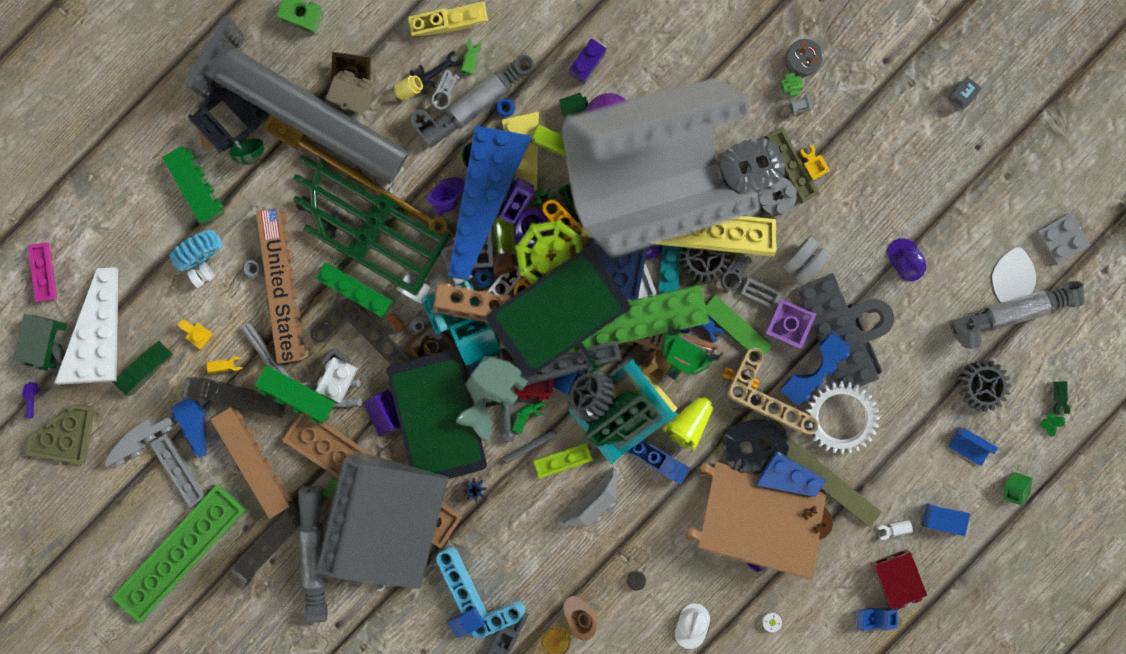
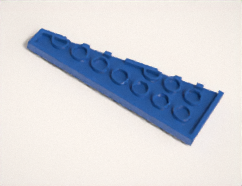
M475 126L448 277L463 280L469 279L531 141L530 135Z

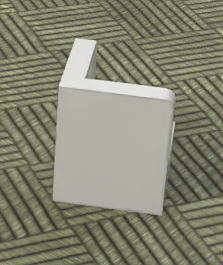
M406 273L402 280L413 285L416 278ZM422 283L414 296L406 290L397 287L398 291L419 303H422L421 299L426 296L430 289V286Z

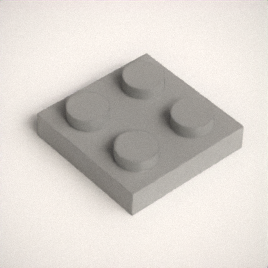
M1072 212L1036 231L1055 265L1090 246L1088 239Z

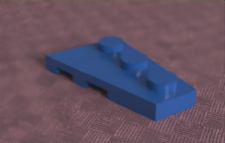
M776 451L756 481V485L816 497L826 480Z

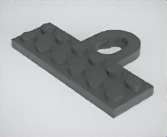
M834 273L798 287L797 289L806 310L816 313L813 326L820 342L832 330L850 345L849 356L844 361L840 360L836 364L837 368L834 371V375L838 384H840V381H843L844 387H846L848 382H851V388H854L856 384L861 387L878 380L879 377L864 343L882 337L891 330L894 324L892 308L880 299H869L848 308ZM864 312L878 313L880 321L871 330L861 331L858 329L855 322L858 315Z

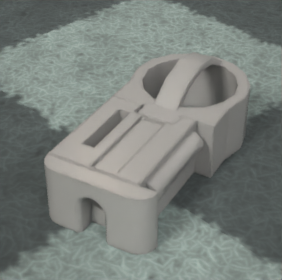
M449 70L442 71L429 97V103L434 109L440 110L448 107L452 97L450 93L456 80H460L458 75L452 74ZM444 95L445 104L442 107H438V102L441 96Z

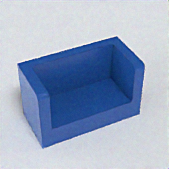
M927 503L922 526L966 536L970 513Z

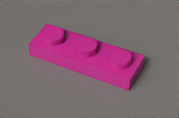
M50 243L28 245L35 302L57 300Z

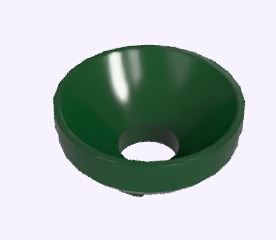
M252 138L231 147L229 154L232 160L237 163L253 165L260 160L265 148L262 140Z

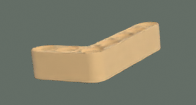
M758 348L748 350L728 389L729 398L806 435L815 433L818 430L819 424L814 417L751 388L764 356L763 352ZM751 352L758 355L757 362L750 361L749 354ZM742 370L750 372L749 380L741 377ZM734 387L741 388V397L734 396ZM752 395L759 397L760 403L758 406L751 403ZM771 403L777 406L776 414H771L768 410V406ZM788 412H792L795 415V420L792 423L786 419ZM806 420L811 421L813 425L810 431L804 428Z

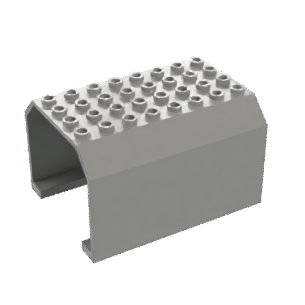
M712 78L566 118L562 132L574 206L584 230L613 256L758 212L759 203L756 191L753 190L739 195L725 185L716 165L712 130L714 126L750 117L749 96Z

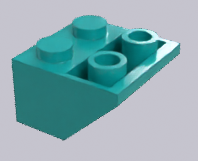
M466 319L449 327L466 367L481 361L486 356H493L502 352L495 334L487 322Z

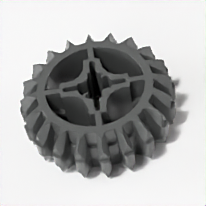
M682 247L685 251H679V254L684 255L683 258L678 259L679 262L685 261V264L680 268L684 269L687 267L688 270L685 272V275L692 272V280L696 278V275L698 276V282H702L703 277H705L706 282H709V276L716 280L717 276L715 273L722 276L723 272L720 269H728L723 263L730 262V259L725 258V256L730 255V252H711L708 249H699L698 254L689 256L691 248ZM703 252H706V254L710 256L706 259V262H704L703 259L701 260L700 258L695 257H699L703 254ZM719 258L717 267L709 272L710 260ZM690 261L699 262L703 272L696 270Z
M982 360L981 363L974 361V366L971 364L967 365L969 371L962 370L965 377H959V380L963 381V383L957 386L963 388L959 395H965L962 401L968 402V407L974 406L977 411L982 409L983 412H987L988 408L993 411L995 406L1001 407L1000 400L1003 402L1007 401L1004 395L1011 394L1006 389L1012 385L1006 383L1010 377L1004 376L1007 371L1005 369L1000 370V364L995 365L994 361L987 363V360ZM982 370H987L991 372L993 376L985 378L983 375H980L979 372ZM972 379H973L974 382H975V385H974V387L971 389V382H972ZM983 382H987L986 389H982V386H984L982 385ZM997 383V391L995 392L994 386ZM983 393L990 399L982 402L975 396Z
M593 369L584 370L583 375L578 374V379L574 381V385L571 387L572 390L568 394L570 396L568 403H570L569 409L582 420H599L601 415H605V410H609V404L613 403L611 399L615 396L613 393L615 390L613 386L614 381L607 373L601 370L596 371L592 375L589 372Z

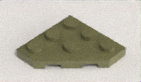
M73 404L67 408L62 414L56 416L41 429L29 436L26 455L85 464L95 407Z

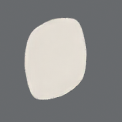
M1016 247L1006 253L993 271V287L1000 302L1029 295L1035 288L1036 273L1033 263L1027 253L1020 247Z

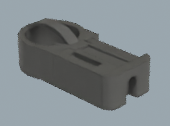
M743 253L735 254L725 274L721 277V286L727 291H733L740 286L741 280L744 277L742 275L749 263L752 262V259L748 256H743ZM728 274H731L729 280H728L727 283L725 284V281H724L725 277H726ZM734 277H736L737 285L733 288H730L729 286L731 282L733 281Z

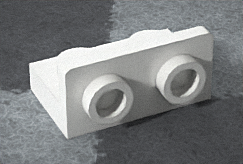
M332 358L325 366L326 372L324 376L320 377L316 384V387H318L316 392L341 403L358 368L345 363L340 358Z

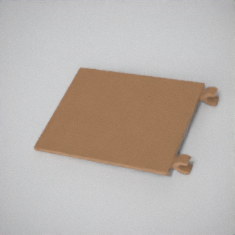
M715 462L714 468L708 464H702L698 475L712 477L702 530L699 532L697 529L689 528L685 539L699 541L698 549L812 580L820 532L816 533L813 528H818L817 525L822 524L826 492L819 491L817 496L814 497L757 486L756 481L761 475L759 473H742L734 470L730 465ZM815 505L818 513L814 514L813 512V516L810 517L808 515L809 519L806 520L803 514Z

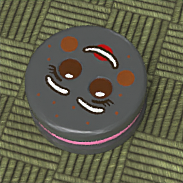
M811 39L797 40L786 53V66L796 76H810L822 64L823 52L821 47Z

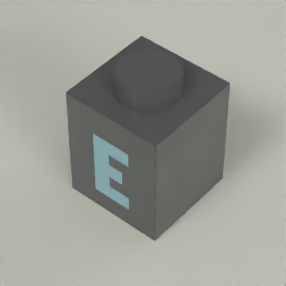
M965 77L947 98L955 108L962 110L972 102L982 88L969 77Z

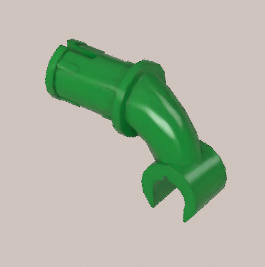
M536 402L515 411L516 417L511 430L522 434L526 420L530 417L529 415L532 413L538 416L544 415L542 412H538L537 409L539 406L547 408L543 402Z

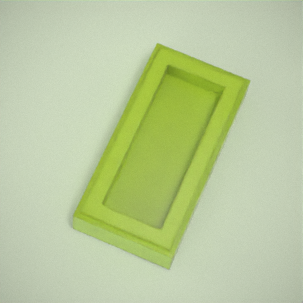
M500 217L495 218L493 226L496 255L510 251L512 256L516 255L514 225Z

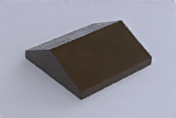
M332 52L331 84L333 78L340 71L344 72V70L352 72L358 79L362 80V78L371 81V57Z
M431 322L404 346L415 359L452 349L458 350V347L445 332L436 335Z

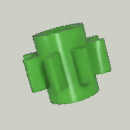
M794 72L785 74L784 80L780 81L782 93H788L789 98L798 96L800 94L799 91L803 90L802 79L800 76L795 77Z

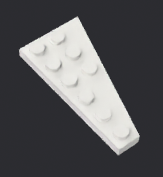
M116 267L96 269L55 381L57 385L116 381L118 269Z

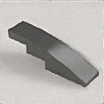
M511 609L514 615H518L515 609ZM524 613L517 623L499 630L487 654H510L529 614Z

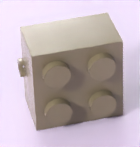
M340 71L333 78L326 99L341 105L342 109L348 108L363 115L370 105L377 86L372 85L373 82L368 79L362 78L361 80L356 78L352 72Z

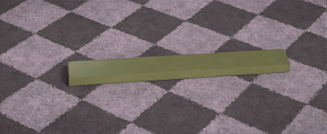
M787 436L789 445L787 457L825 478L826 482L822 489L867 526L871 527L882 512ZM769 437L761 438L762 441L772 447Z

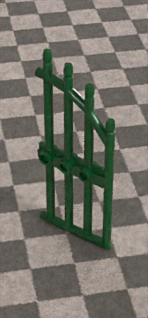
M300 155L298 160L315 170L312 181L304 179L298 174H295L293 178L297 183H301L310 190V203L297 196L293 199L297 205H301L302 208L311 212L317 228L314 229L306 224L303 229L315 238L415 296L451 237V234L446 231L442 236L396 210L394 207L397 203L381 193L376 198L325 168L327 162L320 158L319 162L316 163L311 159L309 160L308 157ZM321 175L373 204L368 214L319 187ZM317 194L362 220L363 222L359 229L356 231L319 209ZM389 215L438 242L433 252L428 251L384 225ZM322 219L353 237L348 247L327 236ZM379 232H383L427 258L428 260L423 269L375 242L374 240ZM369 248L374 249L418 275L413 285L364 258Z

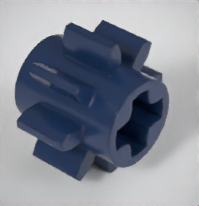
M473 477L471 484L467 481L465 482L468 488L464 489L463 492L468 493L467 500L472 497L477 502L479 496L485 497L482 491L487 490V487L482 486L483 480L476 482L475 477ZM473 485H476V488H480L477 494H474V491H470Z

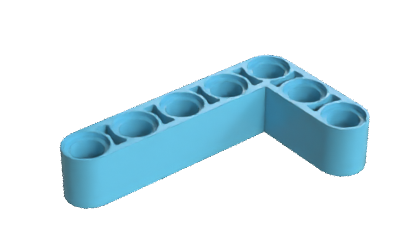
M449 546L437 555V564L461 613L464 614L469 611V606L475 607L485 622V630L479 628L471 633L474 637L483 638L517 623L524 615L525 606L520 601H513L487 613L458 551L454 547ZM444 554H448L451 561L446 560ZM453 571L459 574V578L454 577ZM461 589H465L468 595H464ZM511 609H515L518 615H514ZM494 616L499 617L501 619V623L497 622Z

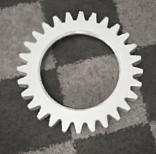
M840 381L839 387H837L835 382H832L831 389L825 384L826 391L824 392L819 388L818 393L820 396L813 394L812 397L815 401H808L812 408L805 409L807 413H810V416L818 421V424V415L822 404L828 398L839 394L852 396L861 403L865 411V423L862 430L856 436L844 440L830 437L822 430L819 424L818 430L813 433L815 434L812 438L813 441L820 439L818 446L821 447L826 444V451L833 447L834 454L837 449H840L841 454H844L845 449L851 454L852 447L860 451L859 444L866 447L864 440L866 439L871 442L872 438L869 434L876 435V431L872 428H879V424L874 422L880 420L878 415H874L879 412V409L872 408L876 401H869L872 397L871 394L864 396L865 388L858 391V384L851 388V382H848L847 386L844 387L843 381ZM811 421L806 423L807 428L813 427Z

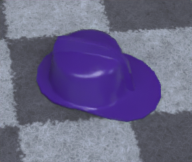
M457 177L447 178L426 195V200L432 204L438 215L452 211L457 206L458 197L464 191L465 182Z
M532 208L523 212L515 230L514 240L516 245L519 244L531 227V224L549 222L548 217L542 210ZM547 231L540 232L542 237L546 236ZM534 235L526 247L532 248L538 238Z
M899 238L889 245L888 258L902 279L916 281L924 275L926 271L925 258L911 240Z

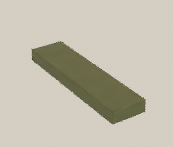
M781 127L765 136L766 139L771 140L773 144L779 147L785 163L784 173L796 188V194L800 202L803 203L818 195L819 192L784 128Z

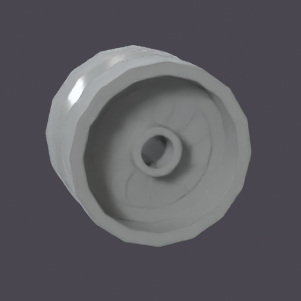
M812 236L803 241L782 265V268L788 273H793L800 267L795 274V280L801 285H804L823 267L831 255L824 247L814 252L818 242Z

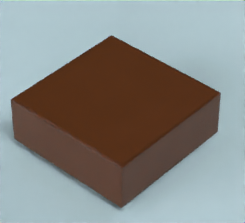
M511 251L492 256L496 275L515 271Z
M391 312L386 316L397 332L405 329V325L395 313Z

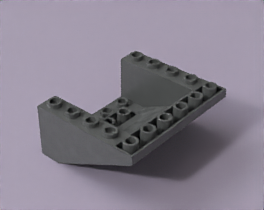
M358 451L345 458L316 573L339 579L420 589L449 477Z

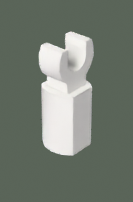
M910 520L892 523L889 526L882 524L877 526L878 530L885 529V534L879 536L881 540L888 539L890 535L894 537L913 533Z

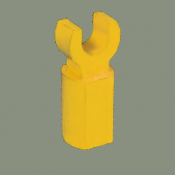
M232 357L229 361L228 359L208 361L206 364L207 372L210 375L229 372L230 369L240 371L243 368L235 367L234 362L240 360L241 357Z

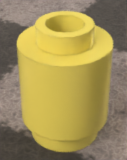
M409 76L395 83V96L405 101L417 95L423 89L422 81L418 76Z

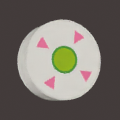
M768 612L762 618V625L767 631L776 632L782 626V619L777 613Z

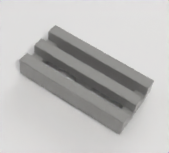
M747 277L739 295L775 310L782 292ZM748 284H754L762 289H765L773 294H776L777 296L776 298H774L770 295H767L759 290H756L748 286ZM749 290L759 296H762L770 301H773V304H770L757 297H754L746 293L745 291Z

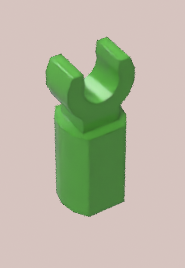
M471 39L467 42L468 52L465 53L460 70L469 75H473L478 58L476 54L482 48L481 42L478 43L476 48H472Z

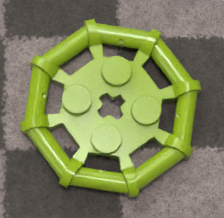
M559 219L553 222L531 224V227L519 244L515 245L520 270L519 275L531 283L536 282L539 278L532 274L531 271L535 268L543 275H546L571 258L569 247L574 244L576 254L583 249L582 235L574 232ZM554 229V234L551 236L542 237L540 234L541 231ZM561 231L571 240L566 243L558 237L559 232ZM535 235L538 238L532 248L526 247ZM549 250H552L553 253H556V257L553 258V261H550L549 258H545V255L548 254ZM525 253H531L532 265L527 266Z

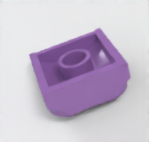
M781 298L771 321L767 325L765 334L790 346L802 349L816 313L807 311Z

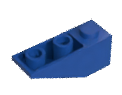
M193 395L170 408L173 411L171 412L173 419L179 422L182 427L181 432L183 436L189 439L192 444L190 446L192 452L200 458L207 455L205 410L197 396Z
M644 439L628 450L630 454L679 484L682 483L690 470V467Z

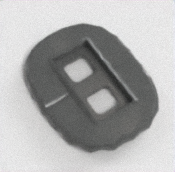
M761 137L745 140L727 148L721 158V169L725 180L732 189L746 193L753 190H761L779 182L784 176L785 163L779 147L773 144L771 140ZM765 156L768 167L759 168L756 158ZM746 161L751 172L742 174L738 164Z

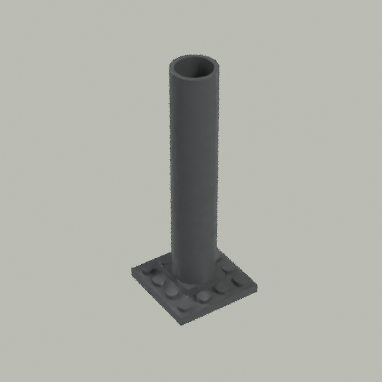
M225 15L222 17L183 83L185 86L206 99L214 91V84H220L390 185L402 168L409 151L236 49V47L239 48L242 45L244 34L232 19Z

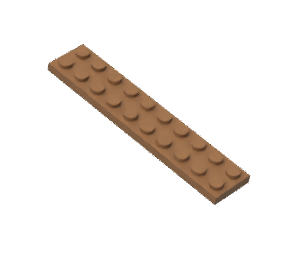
M304 412L298 416L282 440L338 479L340 478L344 459L358 451L374 456L326 422L322 423L320 421L318 425L309 420L310 415ZM443 502L432 542L440 549L463 517V515Z

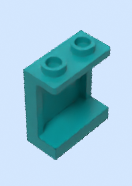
M467 280L457 284L462 287H469L474 291L472 285ZM433 293L421 299L436 335L449 330L450 326L467 319L432 312L435 294ZM469 301L473 307L479 306L477 301Z

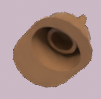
M579 596L568 597L564 602L563 609L570 630L577 639L587 641L596 633L598 616L583 598Z

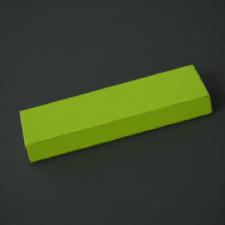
M585 442L533 460L538 478L541 479L593 461L588 443Z

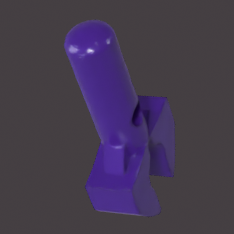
M34 382L25 384L22 392V398H26L25 417L29 419L34 417V396L38 394V385Z

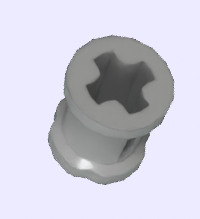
M809 95L796 100L789 99L788 101L792 116H796L799 112L812 111V102Z

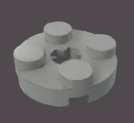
M782 177L779 182L759 190L758 200L762 210L766 213L781 215L793 208L797 198V191L789 180ZM779 191L782 199L773 200L774 196L772 197V193Z

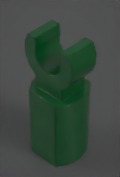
M1053 381L1054 401H1056L1053 407L1054 414H1060V407L1064 408V414H1070V407L1067 404L1068 381Z

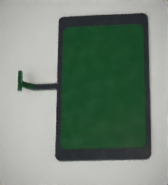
M588 246L487 314L486 321L526 377L533 376L577 345L592 365L593 370L589 372L592 375L604 367V364L597 365L582 342L629 311L631 305L594 250Z
M452 349L389 365L386 371L410 466L449 477L448 479L486 469L487 462L481 438L473 427L456 423L458 415L473 406L470 393L465 385L467 380L459 350ZM496 401L486 402V408L501 405L502 411H505L503 401L501 403Z

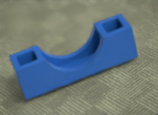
M832 330L819 344L822 352V362L818 369L807 375L792 373L780 387V391L797 405L801 402L804 404L811 397L810 392L814 388L818 389L824 382L823 378L827 374L831 375L837 368L836 364L840 360L844 361L850 354V345Z

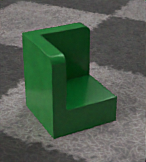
M1013 472L1004 485L1003 499L1022 506L1031 493L1032 478Z

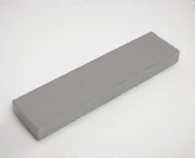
M165 433L149 443L188 507L192 508L200 503L206 494L169 435Z

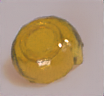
M553 626L542 636L541 645L547 654H565L570 648L571 638L563 627Z

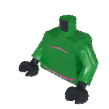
M673 321L670 322L668 331L662 341L663 356L665 361L671 364L670 369L666 373L668 377L676 381L681 371L687 375H696L721 358L723 352L720 355L714 353L717 347H713L711 351L707 350L681 334L680 324L675 329L672 327Z

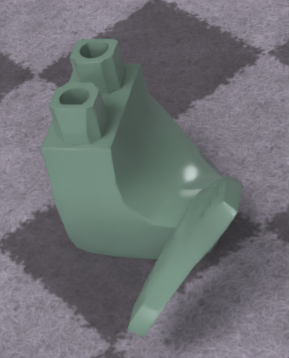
M492 356L484 357L465 384L474 401V406L461 412L456 419V423L473 427L483 441H488L491 434V422L486 409L485 399H491L499 403L503 401L512 406L518 396L510 391L511 387L514 386L522 391L528 383L520 375L522 372L508 361Z

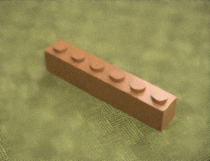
M230 407L210 420L270 519L293 505L291 502L293 498L282 487L283 481L272 470L273 464L270 459L265 458L263 455L262 445L258 441L256 442L252 436L254 435L253 430L244 423V416L239 408L236 409V407Z

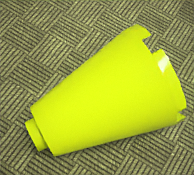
M698 397L676 415L674 419L668 422L663 427V431L666 433L668 430L671 433L669 437L683 448L687 449L689 446L692 452L695 451L713 411L712 402L705 397Z

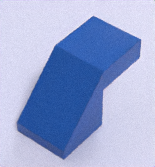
M474 607L464 614L460 613L447 621V624L456 638H460L484 626L485 622Z
M865 608L857 610V630L866 631L875 628L888 631L898 628V610H891L890 608Z

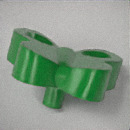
M1048 413L1046 419L1041 421L1040 426L1046 428L1049 436L1054 437L1057 427L1064 426L1066 419L1056 417L1053 413Z

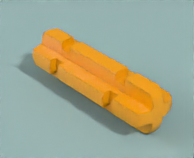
M724 368L722 377L732 381L737 371L733 372L730 368ZM741 373L743 379L749 380L750 376ZM754 378L751 388L757 389L759 380Z

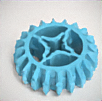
M212 230L193 235V237L188 238L173 249L170 254L173 265L178 270L184 271L205 262L221 249V239Z

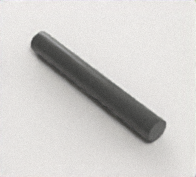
M554 430L504 456L503 459L508 464L557 436Z

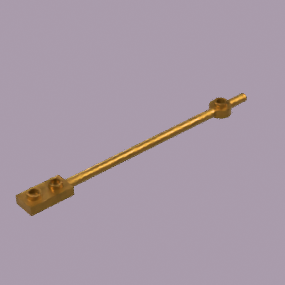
M270 115L262 128L263 130L297 150L299 145L377 194L381 193L397 203L398 207L426 223L428 228L442 236L445 231L451 234L450 239L455 241L456 233L448 229V224L443 218L427 216L303 139L305 137L303 133ZM437 224L442 225V229L439 231L435 229Z

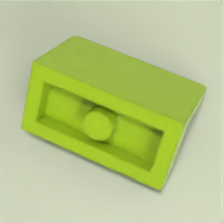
M537 124L530 143L562 158H566L563 135Z

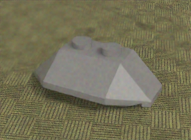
M613 467L559 520V524L561 526H589L599 522L602 518L601 514L605 510L610 511L616 505L614 502L617 498L616 469Z

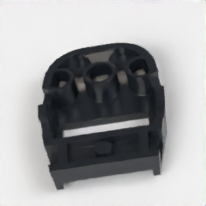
M222 87L212 91V94L199 104V110L193 116L190 114L188 119L214 146L217 152L221 153L245 141L262 125L270 114L229 89ZM222 101L247 127L246 130L234 138L209 112Z

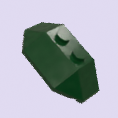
M625 390L612 400L613 403L609 404V410H605L604 416L601 415L599 420L594 419L585 433V437L599 447L604 446V444L626 441L654 421L655 403L640 392Z

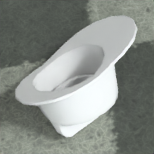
M693 603L683 608L675 629V638L680 646L686 649H694L704 641L710 624L709 612L704 606Z

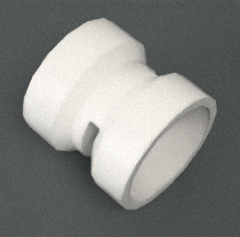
M205 262L200 264L196 270L192 269L188 272L190 280L197 288L203 286L204 282L215 278L212 270Z

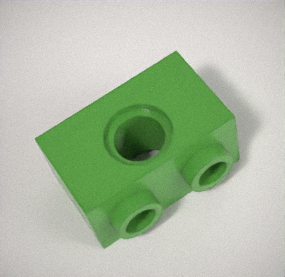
M283 0L277 13L280 21L315 35L324 15L318 4L313 2L307 4L302 2V0ZM304 9L305 14L301 17H298V11Z

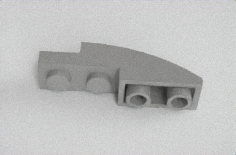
M168 417L158 423H155L154 419H148L137 425L116 444L105 461V466L113 465L115 468L124 464V459L128 457L133 459L141 455V450L147 448L145 443L156 438L155 435L160 432L165 434L173 430L172 426L177 424L173 417Z

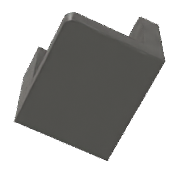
M333 348L321 363L326 365L332 358H340L345 363H350L352 359L340 349Z

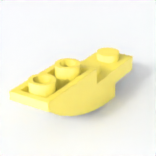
M483 1L446 10L443 8L408 17L411 36L447 33L472 28V25L488 22L486 6Z

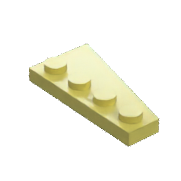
M539 112L503 119L504 131L530 135L532 137L536 125L539 124ZM529 143L514 178L515 181L517 178H521L534 185L535 192L537 191L538 146Z

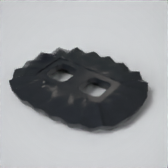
M755 419L736 424L725 432L722 442L726 462L734 470L742 473L763 471L776 451L787 457L789 450L785 429L778 421L773 419ZM769 437L772 447L761 450L759 439ZM750 441L753 451L742 454L740 443Z

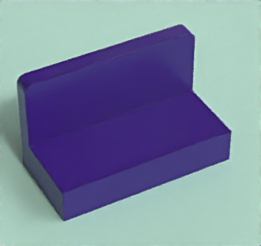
M389 390L363 402L379 436L400 427L394 400Z

